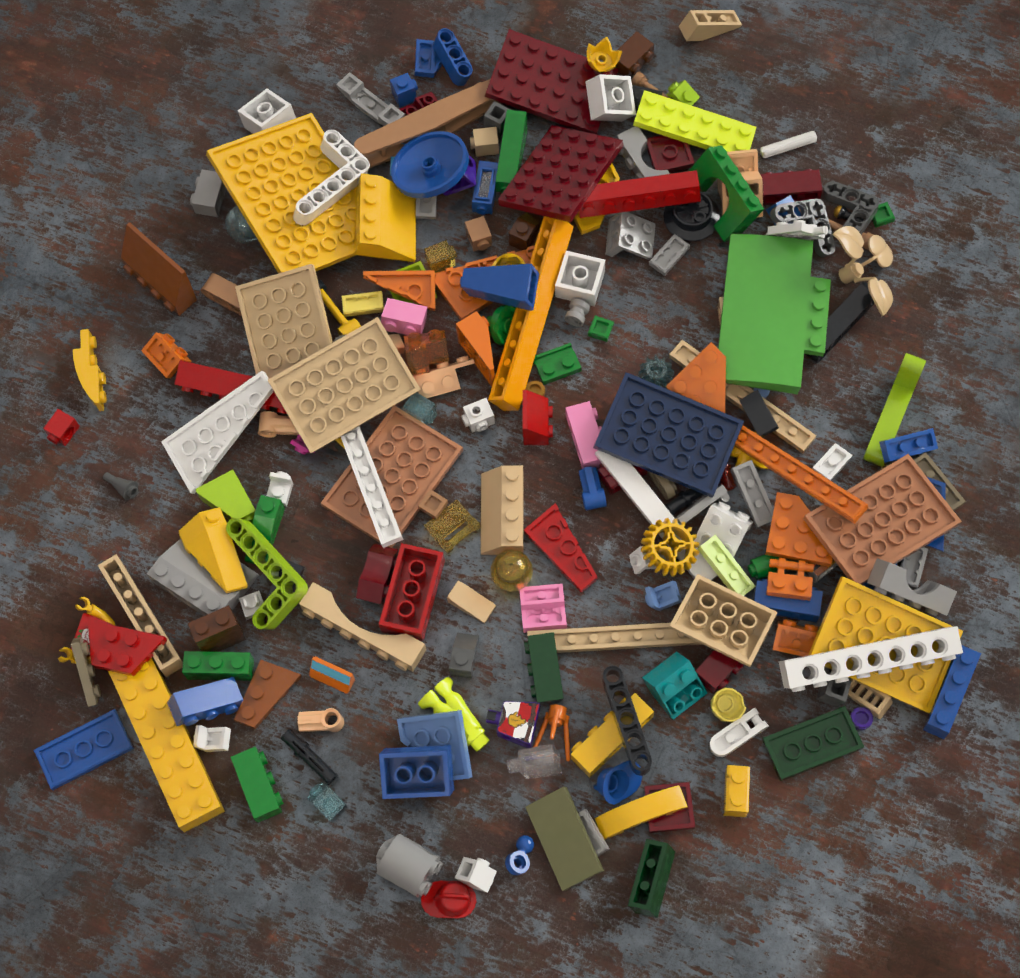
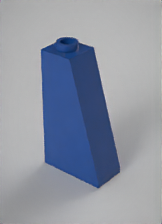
M532 264L464 268L463 276L460 278V285L469 296L532 311L534 310L539 272Z

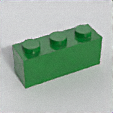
M184 651L182 673L187 680H223L234 677L235 681H251L253 678L254 658L250 652Z
M255 746L231 756L254 820L259 823L282 813L280 806L284 803L280 793H275L272 786L276 782L272 772L267 773L265 765L268 764L264 752H259Z

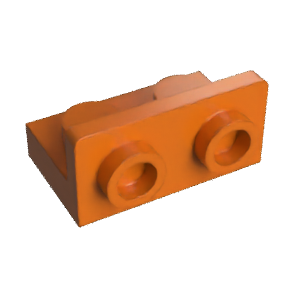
M156 332L141 351L166 378L171 379L178 370L180 360L191 362V360L187 357L188 353L174 343L175 339L171 335Z
M783 619V622L778 621L772 650L802 657L808 656L818 633V626L805 624V627L796 625V621Z

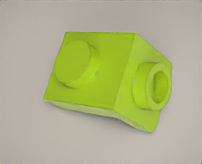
M686 80L672 83L668 87L669 92L666 94L676 101L691 106L700 98Z

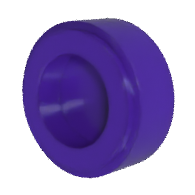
M857 707L850 714L856 730H866L873 722L871 711L865 707Z

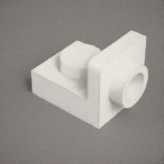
M277 471V473L270 472L269 477L271 481L266 496L282 500L283 505L287 507L293 487L291 476L282 471Z

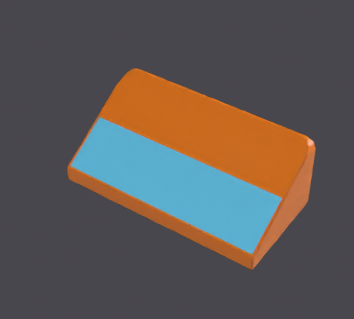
M313 656L309 676L348 694L355 681L353 674Z

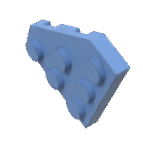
M462 710L397 719L400 741L407 747L451 745L454 780L473 777Z

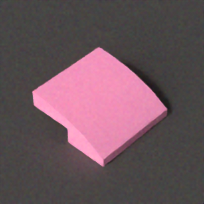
M563 584L519 587L523 633L537 630L567 629Z

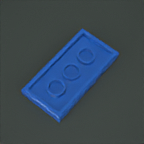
M113 709L34 749V752L50 789L55 790L133 750L134 747L117 710Z

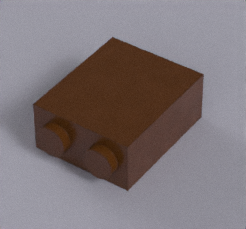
M229 605L188 623L195 643L203 652H220L246 640L240 624Z

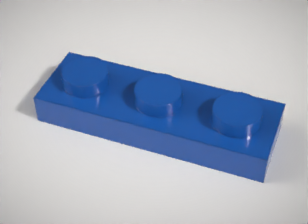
M933 428L879 442L884 463L900 459L907 454L912 456L938 449Z

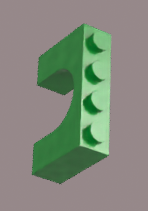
M722 145L707 148L689 170H697L701 192H706L717 178L725 184L728 190V208L714 225L724 242L729 241L730 234H742L764 210L759 199L755 196Z

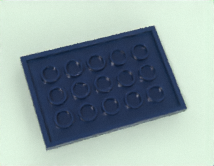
M626 372L593 448L713 498L744 421Z

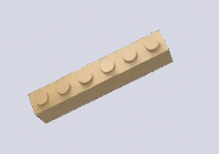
M116 554L99 564V569L136 630L167 638V642L164 645L161 644L152 653L155 662L165 677L183 668L182 659L118 555Z

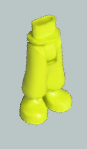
M448 676L434 687V690L446 700V703H443L436 693L430 690L418 702V705L422 709L431 707L433 713L462 710L467 746L471 745L478 752L490 739L484 734L485 730L469 710L461 695L452 691L453 680Z

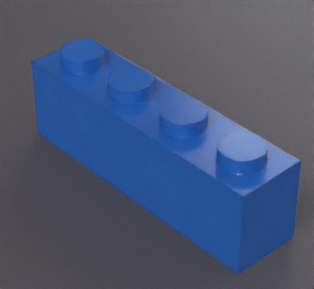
M961 645L963 653L956 654V659L951 660L935 703L923 728L924 731L942 739H945L951 730L981 656V653Z

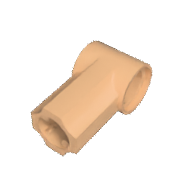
M271 411L260 413L258 435L272 438L276 434H299L289 416L278 415Z
M328 708L325 711L299 712L298 715L299 732H339L344 726V718L334 708ZM337 716L336 723L328 725L329 718Z

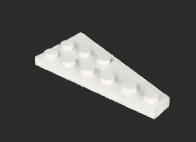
M264 371L253 376L161 441L191 494L196 493L195 489L203 484L274 392L268 382L269 378Z

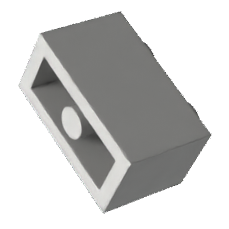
M202 169L200 177L196 178V190L191 195L190 204L193 206L196 214L218 217L227 188L217 172Z

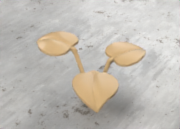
M845 226L836 230L832 235L839 240L845 252L852 258L845 267L839 270L841 281L845 284L852 281L855 283L868 281L870 295L881 317L884 316L893 302V295L889 286L883 280L878 281L876 277H860L864 273L863 267L875 259L882 268L890 266L893 261L890 247L881 236L873 235L868 240V247L874 256L861 264L855 263L857 259L862 257L864 252L862 248L864 240L861 234L852 226Z

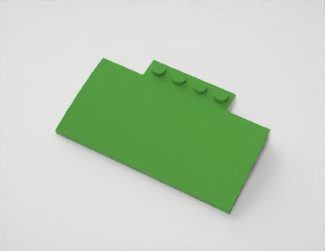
M730 234L718 349L726 356L727 384L798 394L802 382L804 354L824 356L831 280L811 277L812 240L770 235Z

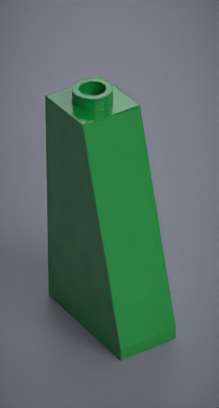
M507 109L496 175V192L503 193L521 168L527 139V112Z

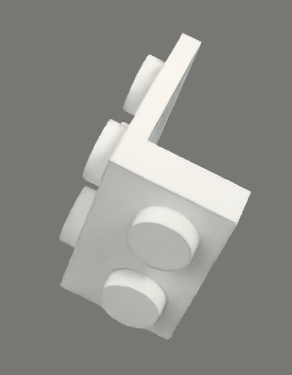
M715 502L710 506L694 542H699L698 547H700L716 535L734 558L753 521L749 520L750 516L738 511L736 513L730 510L731 507L726 503Z

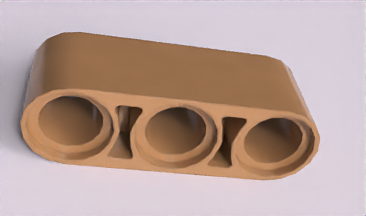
M212 273L200 289L202 294L242 316L235 288L238 285Z

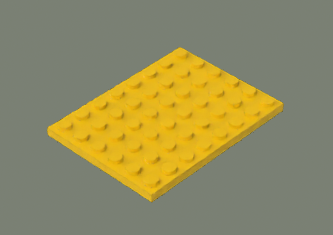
M312 113L207 150L206 156L278 273L313 264L317 272L356 256V187L309 224L299 225L293 219L296 203L339 170L321 151L320 146L324 131Z

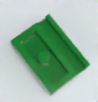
M571 343L535 355L533 362L543 385L582 371Z

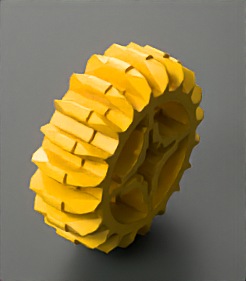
M665 518L663 522L657 520L655 522L656 525L651 524L648 527L649 530H646L643 534L646 538L641 540V543L645 545L641 548V552L647 553L644 555L643 560H650L648 567L654 565L656 566L655 573H658L661 569L663 576L670 572L672 577L677 572L682 575L685 570H690L691 564L697 561L695 556L699 555V551L695 549L699 546V542L693 541L697 538V534H690L692 527L685 529V522L678 525L677 518L673 519L672 523L669 518ZM664 532L663 542L654 545L656 535ZM685 550L684 559L676 562L677 552ZM658 554L663 555L666 561L662 559Z

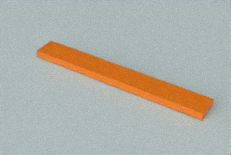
M742 425L734 445L736 448L854 524L868 509L867 503Z

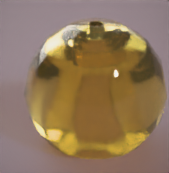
M514 549L505 550L499 553L493 560L490 568L491 578L501 590L510 593L518 592L524 589L531 581L533 566L529 558L521 551Z

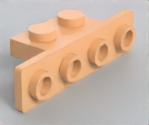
M467 355L457 358L455 363L449 364L448 361L436 364L437 368L431 370L428 367L416 370L417 374L412 376L421 389L418 392L420 400L461 389L455 369L474 364V359L468 358Z

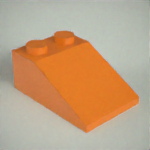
M476 311L456 323L458 343L467 355L474 359L475 366L492 387L495 373L490 343L491 334L488 329L490 325L488 320L484 316L481 317Z

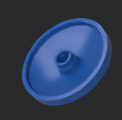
M444 131L429 132L412 139L399 150L392 162L391 176L398 190L408 197H434L451 189L460 181L468 168L469 153L464 142L457 135Z

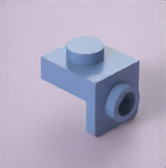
M672 580L655 588L650 586L645 588L646 603L655 610L661 611L682 602L676 581Z

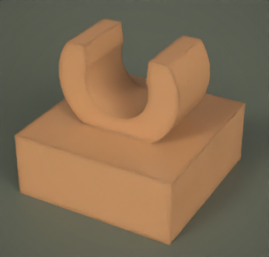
M430 489L418 505V508L432 518L437 519L447 506L448 500Z

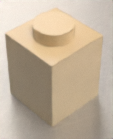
M497 127L473 129L474 137H470L471 149H475L476 157L499 154Z

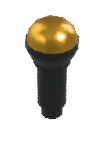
M840 205L833 212L836 219L847 220L851 215V212ZM861 217L855 218L858 222H863L864 220Z

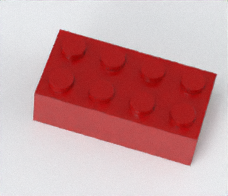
M401 543L379 621L381 632L392 635L406 633L419 641H424L445 563L443 552Z

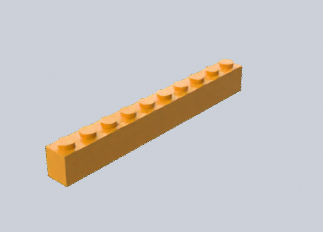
M543 217L529 263L539 272L534 310L529 311L516 307L488 401L503 411H519L523 390H525L555 291V284L574 226L567 221Z

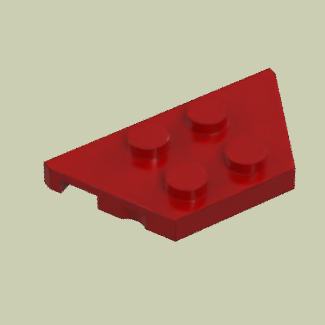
M91 620L88 621L91 665L94 668L135 676L141 670L142 665L154 656L152 653L161 644L164 645L167 642L165 636Z

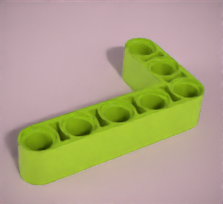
M908 353L905 354L863 460L881 467L884 466L879 442L895 438L926 360Z
M232 518L226 525L228 535L276 586L272 594L253 614L252 622L258 629H275L307 594V583L249 520ZM240 524H241V527H242V528H241V531L239 532V531H238V528H239V526H240ZM253 539H255L254 547H252ZM268 554L269 558H268V561L266 562V561H265V556ZM280 569H282V576H281V577H279V571H280ZM296 584V590L293 593L292 587ZM280 599L282 601L281 608H279L278 606ZM267 615L268 621H267V623L265 624L264 619H265V616Z

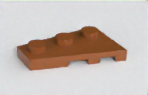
M260 660L234 721L256 729L270 714L278 701L289 692L288 690L293 684L299 681L302 677L301 674Z

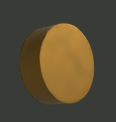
M531 381L527 383L525 390L545 397V387L541 382Z

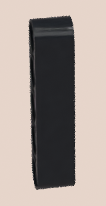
M863 281L828 317L824 356L806 354L816 363H819L875 304L866 281Z
M609 666L603 672V686L631 770L636 775H646L650 771L652 758L623 672L617 666ZM614 674L619 680L612 683L607 680V677ZM621 695L625 697L626 701L619 704L614 701V697ZM629 716L633 722L625 725L621 722V718ZM631 737L639 739L640 744L631 746L628 740ZM642 758L646 760L647 766L640 768L636 766L635 761Z

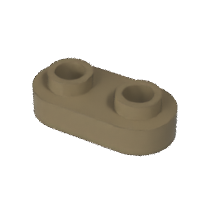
M647 471L666 500L675 496L677 488L673 481Z

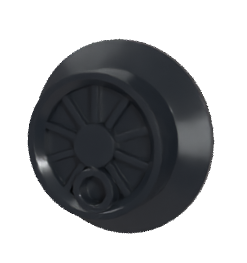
M700 191L701 202L666 206L663 215L665 226L672 235L675 234L684 241L693 242L706 239L715 232L714 225L720 219L717 204Z

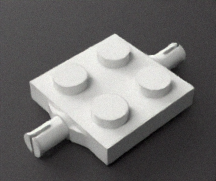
M794 220L792 224L778 222L776 226H768L766 235L805 240L825 239L828 227L806 224L804 220Z

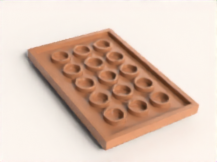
M393 406L366 444L402 535L420 511L418 508L420 502L430 489L432 491L436 489L463 452V447L397 406ZM350 463L322 500L321 506L381 543ZM395 543L387 547L393 548Z
M909 454L846 490L868 504V509L855 524L824 504L806 514L803 518L846 577L861 585L868 581L877 558L896 564L957 527L962 522Z

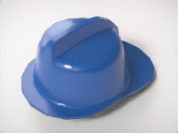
M625 761L615 767L602 770L597 778V783L593 787L604 797L607 803L614 805L637 791L641 785L642 776L633 773L629 761Z

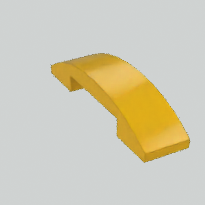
M678 785L621 805L596 817L595 821L604 840L624 833V830L665 814H672L688 806Z

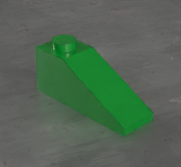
M261 495L252 524L273 546L285 508L282 500ZM255 539L252 541V547L255 545ZM246 554L245 562L255 564ZM268 554L265 556V561H266V562L268 561V558H269Z

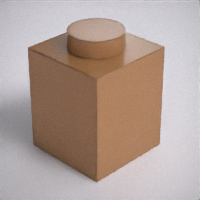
M484 216L465 222L466 234L473 252L477 250L482 251L492 246V235Z

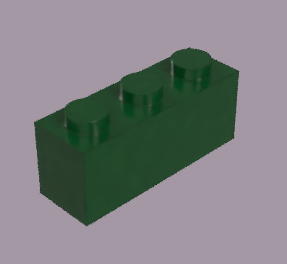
M554 632L527 636L528 641H524L525 654H530L531 663H527L529 676L534 678V685H530L532 699L536 698L537 703L564 699Z
M650 839L645 841L628 902V907L636 914L658 918L675 856L674 849L668 843Z

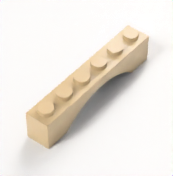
M314 582L299 603L302 613L306 617L319 619L320 623L330 630L332 628L337 629L342 637L348 640L353 638L365 650L371 648L377 652L376 655L386 661L390 659L396 662L395 665L403 671L408 669L413 672L426 652V646L423 642L406 633L381 635L358 627L340 611L335 603L332 592Z

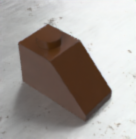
M529 212L519 216L508 233L509 245L521 251L530 247L539 233L543 218Z

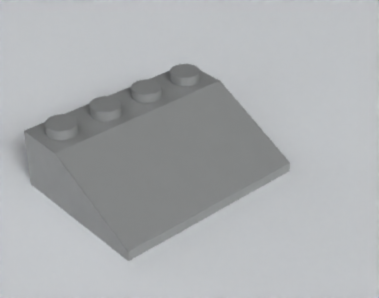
M181 538L158 558L147 573L154 584L203 616L228 605L233 611L239 603V598L245 595L259 576L258 573L240 562L248 588L226 593L212 579L211 574L205 567H201L198 564V560L185 550Z

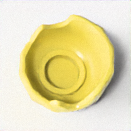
M733 688L720 689L715 692L711 699L712 712L721 721L734 722L740 719L746 711L743 696Z

